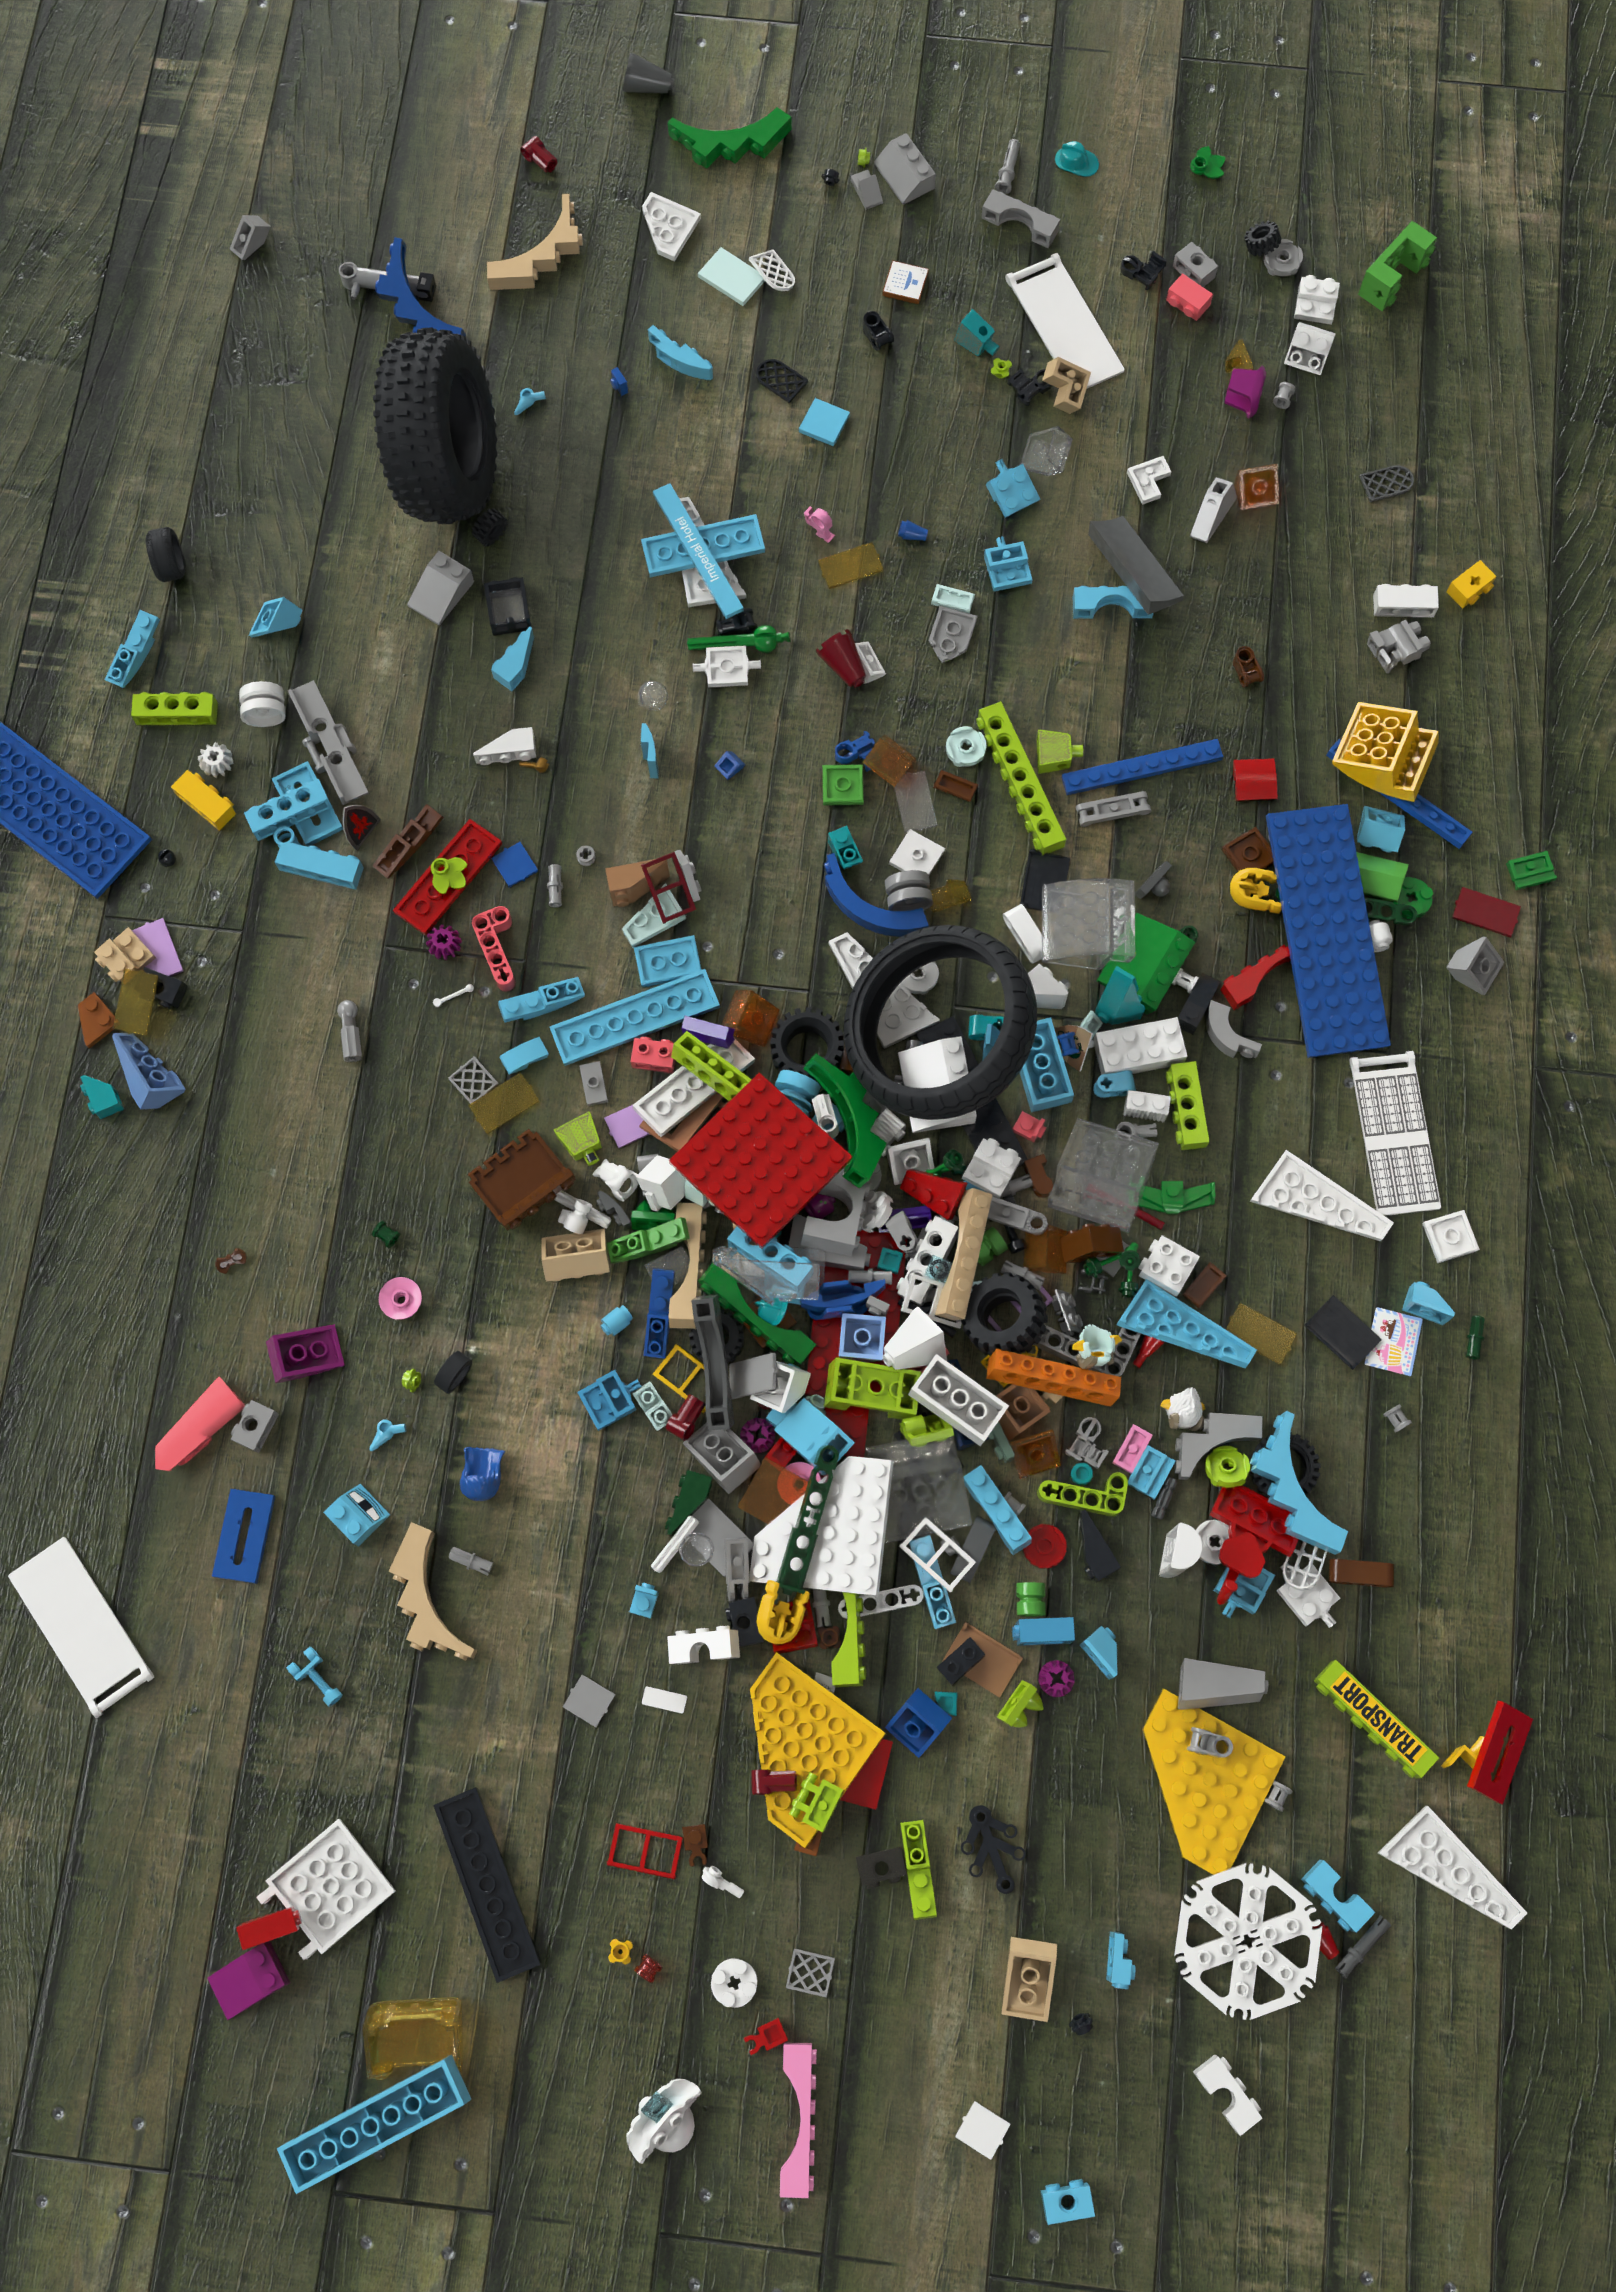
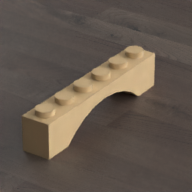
M975 1188L964 1191L958 1210L959 1236L956 1253L950 1273L940 1294L935 1312L936 1316L953 1321L963 1320L966 1317L993 1194Z
M677 1203L676 1219L680 1217L685 1218L690 1239L684 1242L688 1248L690 1263L683 1284L670 1298L669 1327L696 1329L691 1300L697 1296H702V1289L698 1288V1280L703 1275V1269H700V1262H704L705 1252L701 1249V1243L706 1241V1231L702 1230V1226L707 1224V1212H703V1207L696 1203Z

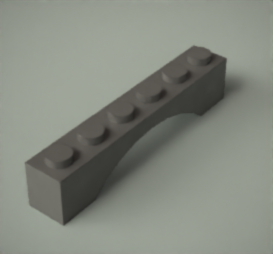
M718 1294L697 1296L691 1302L704 1363L705 1409L708 1431L730 1429L735 1424L719 1297Z

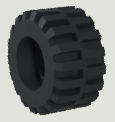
M720 1309L722 1328L726 1329L730 1335V1339L725 1345L728 1363L729 1361H735V1357L741 1354V1349L744 1346V1334L742 1326L733 1317V1314L730 1312L725 1313L723 1309ZM691 1329L689 1339L692 1351L700 1361H703L697 1329Z

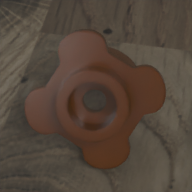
M833 1626L827 1629L821 1627L818 1630V1634L821 1637V1642L819 1643L821 1649L825 1650L828 1647L839 1648L841 1646L839 1627Z

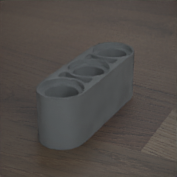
M979 1516L976 1517L962 1547V1550L976 1561L962 1578V1580L968 1583L971 1582L996 1529L993 1523ZM959 1554L950 1574L957 1577L969 1562Z

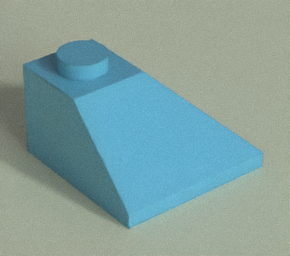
M285 597L264 602L249 636L253 638L296 627L301 620L300 615L303 610Z
M1414 1282L1408 1289L1402 1311L1440 1325H1444L1454 1317L1455 1312L1435 1289L1429 1288L1430 1285L1427 1283Z
M1101 1626L1085 1639L1080 1646L1110 1680L1117 1675V1643L1114 1641L1116 1637L1108 1627L1104 1629Z

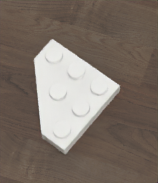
M651 192L642 205L648 228L658 255L675 262L700 221L701 213Z

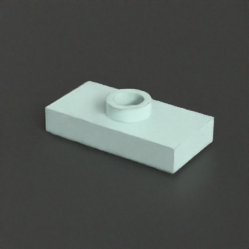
M937 584L931 605L943 606L970 614L975 594Z

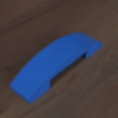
M883 1279L865 1283L863 1287L864 1293L823 1302L821 1294L800 1298L801 1308L815 1312H824L826 1308L849 1305L856 1308L865 1304L870 1295L877 1297L886 1288V1282Z

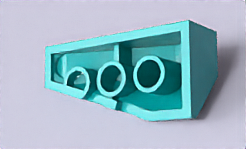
M1116 966L1095 1010V1014L1102 1022L1113 1025L1141 1019L1145 1006L1140 1004L1142 997L1137 994L1139 988L1135 976Z

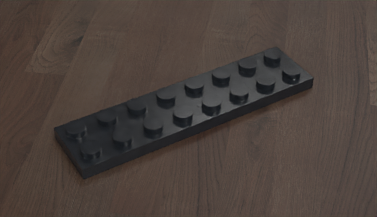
M954 1016L916 1033L918 1041L922 1042L923 1045L940 1039L962 1036L968 1073L979 1065ZM995 1098L976 1110L977 1117L974 1124L962 1125L975 1152L983 1138L986 1140L991 1138L1000 1144L999 1147L1005 1150L1008 1148L1015 1150L1018 1153V1157L1021 1158L1018 1167H1021L1024 1161L1028 1159Z
M475 1787L433 1805L496 1983L541 1965L478 1788Z

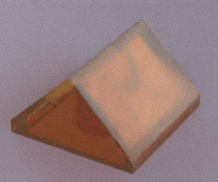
M1277 463L1238 470L1234 488L1241 510L1279 504Z
M884 734L862 763L895 787L917 758Z
M1048 1225L1046 1231L1040 1235L1025 1232L1027 1248L1024 1249L1023 1268H1029L1028 1271L1066 1274L1067 1263H1064L1060 1238L1068 1235V1231ZM1036 1226V1227H1032V1228L1038 1229V1228H1040V1227H1042V1226Z
M1053 1429L1010 1443L1015 1454L1013 1462L1020 1479L1061 1466Z

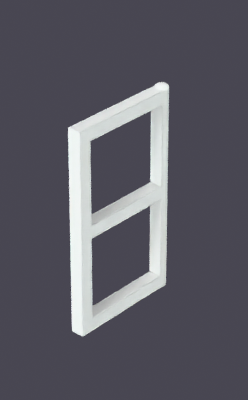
M912 1273L901 1311L909 1314L912 1313L913 1310L908 1309V1304L915 1280L937 1285L930 1313L926 1315L932 1321L960 1329L961 1320H957L955 1323L935 1317L940 1294L945 1283Z
M926 1517L907 1539L899 1545L903 1551L949 1592L953 1591L957 1583L976 1563ZM925 1524L945 1541L927 1564L906 1547ZM948 1546H951L969 1562L951 1585L930 1568Z

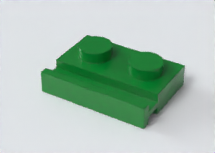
M1548 851L1509 860L1506 863L1511 879L1515 883V890L1555 881L1557 878L1554 874V868Z

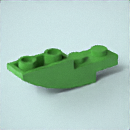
M680 1217L649 1230H639L608 1242L607 1247L611 1263L624 1262L658 1253L677 1246L679 1242L690 1239L686 1219Z

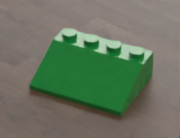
M1136 913L1096 981L1106 987L1116 966L1135 976L1139 988L1137 994L1142 997L1140 1004L1145 1006L1144 1013L1148 1015L1158 1008L1195 941L1176 929Z

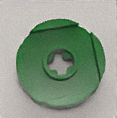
M1405 877L1398 903L1413 906L1417 911V917H1421L1427 913L1432 905L1433 891L1423 881L1412 877ZM1406 895H1414L1416 901L1409 902ZM1409 910L1402 911L1401 916L1403 918L1412 919V913Z

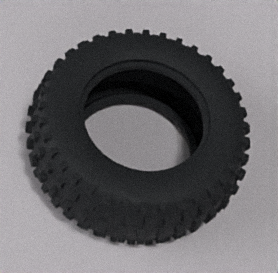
M433 327L418 329L417 333L407 332L402 334L400 338L393 339L383 349V356L379 358L380 367L376 369L377 380L374 381L376 395H373V401L375 402L373 416L376 418L374 430L377 433L378 439L376 445L380 450L379 460L384 467L383 475L388 479L387 486L389 490L393 491V499L398 500V507L403 509L405 514H409V516L416 517L424 522L437 521L438 524H453L457 520H466L480 513L490 500L489 494L493 492L492 483H495L494 471L497 470L495 460L498 455L496 450V443L498 441L495 432L497 427L494 420L495 408L492 406L493 396L489 391L490 383L485 376V367L481 365V357L477 355L476 348L471 345V341L466 339L465 336L453 334L449 330L442 329L437 331Z

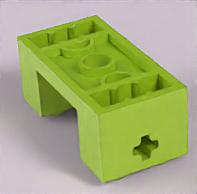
M836 1357L829 1364L824 1407L846 1410L850 1406L886 1411L888 1412V1418L902 1420L917 1415L918 1401L908 1394L921 1376V1372L908 1369L895 1370L893 1367ZM872 1381L880 1384V1392L876 1393L871 1390L870 1383Z

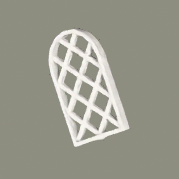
M774 249L749 257V261L772 288L778 291H789L793 288L795 277ZM762 259H768L769 263L763 262ZM771 262H777L778 266L772 265ZM761 264L768 266V269L761 268ZM770 267L777 269V271H770ZM779 270L786 272V274H779ZM768 275H775V279L768 277ZM777 277L784 278V282L777 280ZM786 280L792 281V285L786 283Z

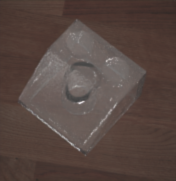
M1059 426L1029 434L1021 464L1024 465L1026 471L1046 476L1061 473L1065 468L1073 439Z

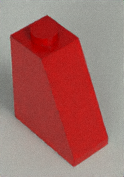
M292 1906L241 1923L236 1929L242 1950L296 1932L300 1929L299 1924H302L299 1910L295 1911Z

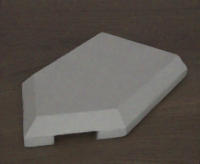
M943 606L939 607L929 637V643L941 663L967 652L978 616Z

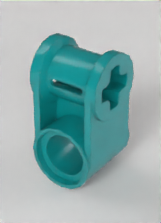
M970 1016L969 1039L984 1040L987 1024H992L996 1028L1001 1026L1002 1028L1004 1017Z

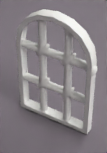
M1303 1541L1300 1551L1294 1550V1553H1297L1298 1556L1295 1566L1287 1564L1288 1556L1283 1563L1285 1582L1296 1590H1308L1315 1586L1320 1578L1327 1551H1325L1323 1559L1316 1557L1318 1547H1314L1312 1555L1305 1553L1306 1542ZM1302 1555L1310 1560L1306 1571L1299 1569ZM1314 1560L1321 1562L1317 1575L1310 1571ZM1286 1568L1292 1571L1290 1581L1285 1573ZM1296 1572L1303 1573L1304 1579L1301 1586L1293 1584ZM1308 1576L1316 1578L1313 1583L1305 1586Z

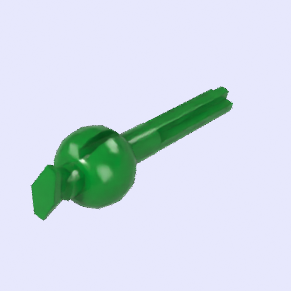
M762 625L755 630L754 634L688 638L687 645L688 650H700L711 647L755 646L760 652L769 653L776 649L778 643H783V641L791 642L790 632L784 634L777 633L776 629L772 626Z

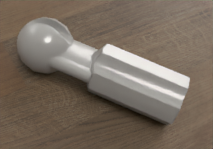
M345 1000L338 1005L337 1009L338 1015L342 1019L341 1039L343 1057L346 1062H357L362 1060L359 1028L356 1027L355 1020L358 1008L354 1002Z

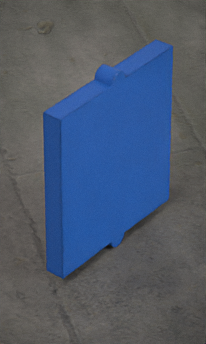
M521 842L508 849L504 848L503 852L491 858L509 888L520 881H525L527 877L538 872L537 867Z

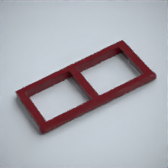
M675 852L641 864L663 924L696 910ZM672 858L680 880L655 890L647 868ZM682 885L690 907L665 917L657 895Z

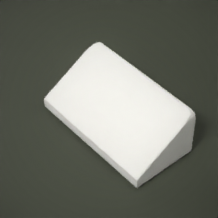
M855 643L866 673L864 684L885 676L886 673L870 643Z

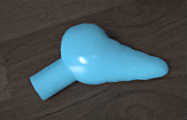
M530 388L523 389L520 392V400L514 414L519 415L532 406L535 401L546 399L545 392L533 393Z
M389 1420L380 1421L377 1425L376 1436L370 1445V1451L378 1449L390 1440L394 1434L406 1432L405 1423L393 1425Z

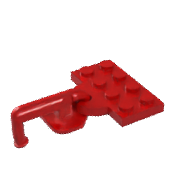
M1243 1485L1231 1488L1221 1487L1210 1512V1516L1229 1525V1539L1223 1542L1218 1555L1220 1562L1229 1568L1217 1596L1219 1605L1225 1604L1233 1592L1237 1591L1238 1586L1235 1582L1239 1573L1247 1578L1259 1576L1265 1564L1263 1554L1269 1547L1291 1557L1299 1540L1285 1534L1287 1529L1285 1521L1292 1512L1268 1503V1498Z

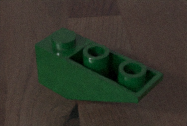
M687 1470L686 1475L682 1474L678 1487H681L679 1496L675 1495L672 1503V1508L675 1510L673 1516L668 1517L665 1529L668 1530V1536L672 1537L688 1516H692L708 1500L714 1481L713 1477Z

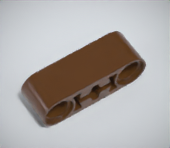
M1329 1559V1582L1392 1588L1394 1587V1564Z

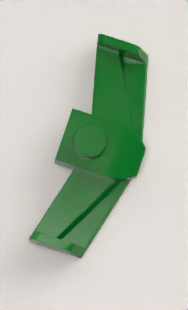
M1161 1181V1190L1129 1182L1130 1204L1166 1214H1179L1180 1212L1215 1203V1182L1184 1190L1183 1181Z

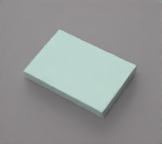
M722 247L698 272L700 279L742 306L747 303L765 282L756 269Z

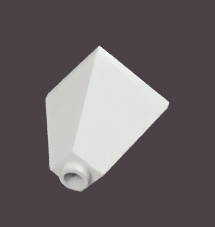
M917 1307L884 1347L885 1354L882 1355L884 1363L888 1367L892 1366L895 1370L928 1366L936 1354L947 1361L944 1333Z

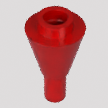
M1145 1335L1140 1353L1132 1364L1140 1368L1146 1358L1152 1355L1165 1342Z

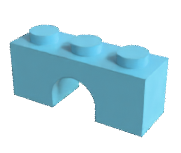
M1319 1860L1301 1879L1305 1883L1303 1888L1312 1897L1316 1895L1322 1901L1320 1905L1327 1913L1331 1914L1333 1912L1339 1918L1337 1923L1346 1932L1350 1930L1357 1933L1375 1912L1359 1895L1353 1894L1347 1901L1339 1902L1334 1896L1333 1888L1341 1877L1324 1860Z

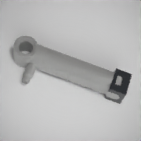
M345 262L339 267L342 284L346 289L352 290L351 298L354 300L359 295L360 287L375 289V284L379 280L380 274L388 275L386 271L360 268L352 262ZM420 272V276L407 274L413 294L419 296V300L432 302L436 289L434 275Z

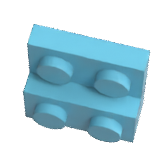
M1110 1931L1106 1980L1111 1982L1114 1988L1129 1989L1131 1980L1135 1979V1965H1132V1960L1123 1957V1954H1127L1128 1940L1124 1938V1934Z

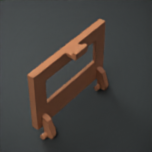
M717 1092L683 1119L672 1135L667 1132L660 1137L644 1120L639 1127L678 1152L697 1133L715 1108L718 1106L722 1109L729 1101L723 1103L724 1097Z

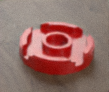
M1039 1524L1028 1531L1032 1541L1030 1545L1023 1549V1553L1031 1565L1040 1569H1049L1057 1566L1064 1559L1067 1542L1064 1534L1057 1527Z

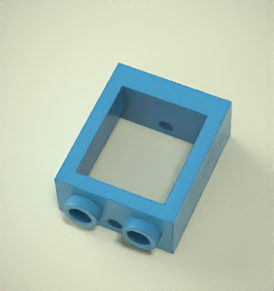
M1073 1617L1019 1619L1016 1625L1012 1627L1013 1641L1017 1640V1646L1071 1644L1075 1641Z

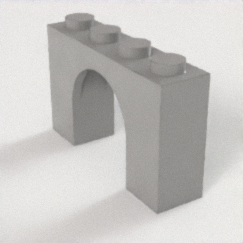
M842 1169L818 1194L841 1200L848 1207L850 1215L840 1221H827L807 1216L801 1245L851 1257L853 1249H858L860 1237L856 1235L857 1231L862 1230L864 1219L860 1218L861 1213L864 1214L867 1201L863 1199L864 1195L868 1196L870 1183L866 1182L861 1188H858L842 1177L844 1169Z

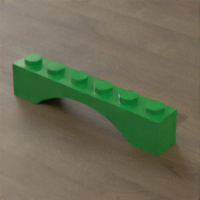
M720 1260L714 1261L698 1280L701 1284V1289L708 1295L718 1294L719 1305L725 1309L729 1308L734 1312V1318L741 1323L745 1322L751 1327L749 1330L755 1336L764 1338L767 1341L766 1345L773 1351L778 1350L783 1355L782 1359L786 1363L800 1365L816 1346L801 1330L778 1328L757 1316L742 1297L735 1273Z

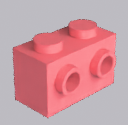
M649 1037L634 1038L630 1061L632 1068L673 1074L675 1060L671 1056L674 1043L666 1039L660 1042L653 1041Z

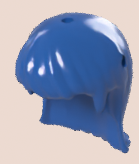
M464 1448L465 1467L460 1479L461 1492L473 1501L491 1499L499 1489L501 1479L500 1464L505 1451L494 1448Z

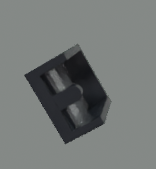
M513 577L508 580H494L484 583L493 636L526 631L529 626L532 628L523 577Z

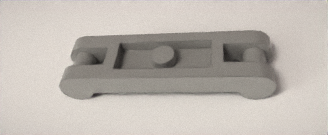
M1142 791L1078 804L1076 811L1080 814V826L1086 827L1093 823L1139 814H1149L1151 808L1146 801L1148 799L1147 793ZM1134 802H1139V806H1135ZM1093 810L1094 815L1088 816L1087 812Z

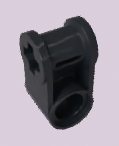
M867 312L863 317V333L869 339L873 348L879 351L885 344L894 342V335L877 312Z

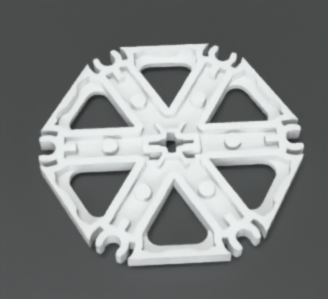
M1247 1863L1196 1881L1203 1888L1200 1891L1197 1885L1193 1884L1191 1886L1197 1892L1196 1897L1191 1898L1187 1894L1184 1895L1185 1900L1191 1903V1905L1184 1903L1183 1900L1181 1901L1174 1956L1178 1953H1184V1955H1180L1175 1959L1176 1962L1185 1961L1187 1963V1967L1180 1970L1181 1974L1185 1975L1191 1972L1190 1975L1183 1977V1979L1225 2015H1227L1228 2006H1231V2017H1234L1236 2009H1241L1243 2011L1242 2018L1246 2020L1247 2010L1250 2009L1251 2015L1249 2019L1251 2020L1301 2002L1293 1993L1297 1992L1298 1996L1305 1998V1994L1300 1991L1302 1985L1305 1984L1312 1989L1313 1985L1306 1977H1309L1314 1982L1316 1981L1322 1926L1312 1929V1926H1318L1321 1921L1320 1919L1315 1921L1309 1919V1915L1316 1911L1315 1907H1310L1307 1910L1304 1908L1308 1905H1313V1903L1269 1867V1874L1266 1877V1867L1262 1865V1871L1256 1874L1253 1872V1863H1250L1248 1867L1249 1873H1246L1245 1867ZM1235 1878L1242 1881L1243 1889L1239 1917L1212 1895V1888ZM1272 1885L1277 1886L1295 1901L1296 1907L1293 1911L1263 1921L1268 1887ZM1193 1914L1201 1916L1223 1936L1195 1947L1188 1946L1186 1937L1190 1916ZM1246 1934L1250 1938L1260 1936L1252 1941L1251 1947H1248L1247 1944L1236 1946V1944L1244 1940V1935ZM1300 1935L1308 1936L1310 1939V1949L1307 1966L1298 1968L1273 1945ZM1233 1960L1229 1994L1226 1997H1220L1201 1981L1200 1975L1205 1970ZM1257 1965L1284 1987L1285 1993L1281 1998L1261 2005L1254 2002L1253 1993Z

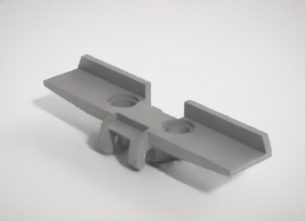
M314 680L293 690H287L309 734V737H306L302 742L311 754L316 765V772L320 774L327 771L343 805L369 794L350 756V751L352 754H355L357 750L347 736L348 731L344 725L334 723ZM320 723L326 724V728L323 731H317L316 726ZM322 742L328 756L320 755L315 744Z

